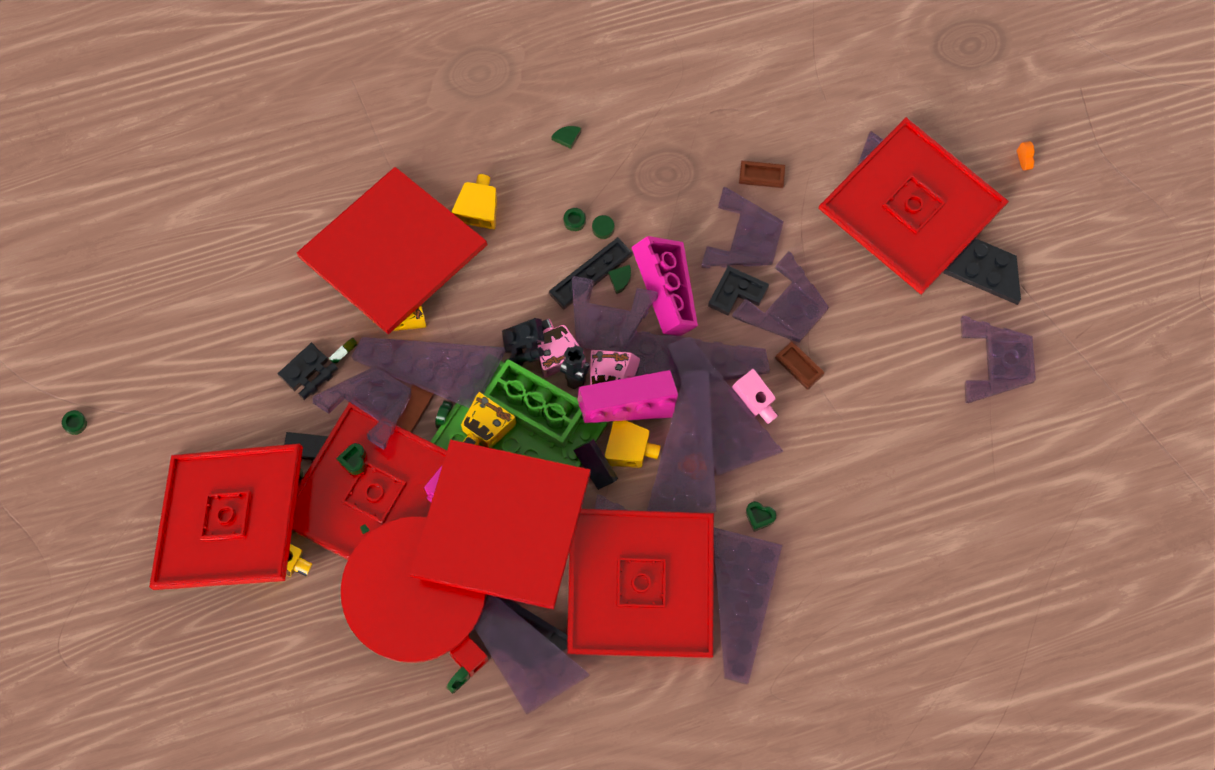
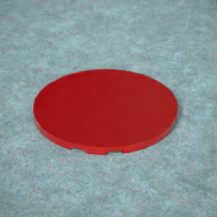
M427 517L400 518L374 529L353 550L342 576L341 604L351 630L370 650L382 657L397 662H426L437 659L451 650L453 651L468 638L475 625L478 624L485 606L487 594L410 576Z

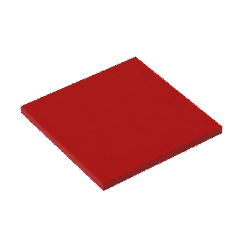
M905 117L819 205L818 209L922 295L1000 213L1009 201Z
M394 167L296 253L301 260L389 335L488 244L483 237L399 169Z
M349 402L298 485L292 531L348 560L360 541L379 526L400 518L427 517L431 502L426 498L428 495L424 487L439 468L443 466L447 450ZM355 443L362 445L366 451V457L363 460L365 469L358 475L349 473L336 460L345 449ZM364 524L370 530L365 534L362 533L360 528Z
M450 439L410 576L554 609L591 470Z
M299 443L171 455L149 587L152 590L285 581L303 446Z
M581 509L569 552L567 654L713 658L714 513Z

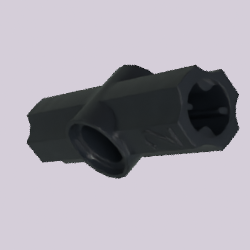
M577 345L566 349L564 361L560 367V372L565 374L567 386L572 389L585 384L586 375L591 365L586 362L583 348Z

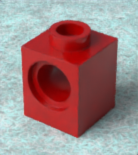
M469 636L461 645L449 652L453 660L460 667L463 666L468 671L470 677L476 674L489 661L488 656Z

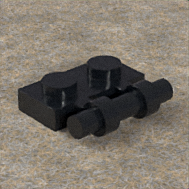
M534 318L502 330L504 352L512 353L508 359L522 366L523 363L537 361L539 357L544 355L543 348H538V343L544 342L542 319Z
M311 342L277 374L294 392L302 385L304 389L298 394L305 400L310 395L313 396L318 391L317 388L325 381L332 379V374L338 370V367L333 362L326 368L323 367L328 358ZM316 371L319 373L311 382L308 381Z

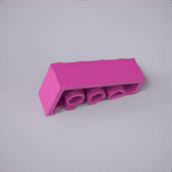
M651 236L645 237L631 248L663 334L682 336L698 326L684 243Z
M668 370L581 386L578 390L577 400L584 423L672 418L678 393L671 371Z

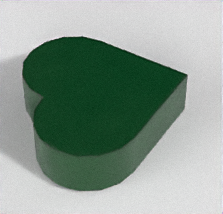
M443 401L436 416V428L445 425L446 417L453 407L452 402Z
M355 443L345 449L336 460L349 473L358 475L365 469L363 460L366 457V451L362 445Z
M756 501L748 504L746 516L753 531L768 527L775 522L776 511L772 507H763L761 503Z

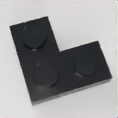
M727 266L708 303V307L729 316L738 297L759 306L769 288V284Z

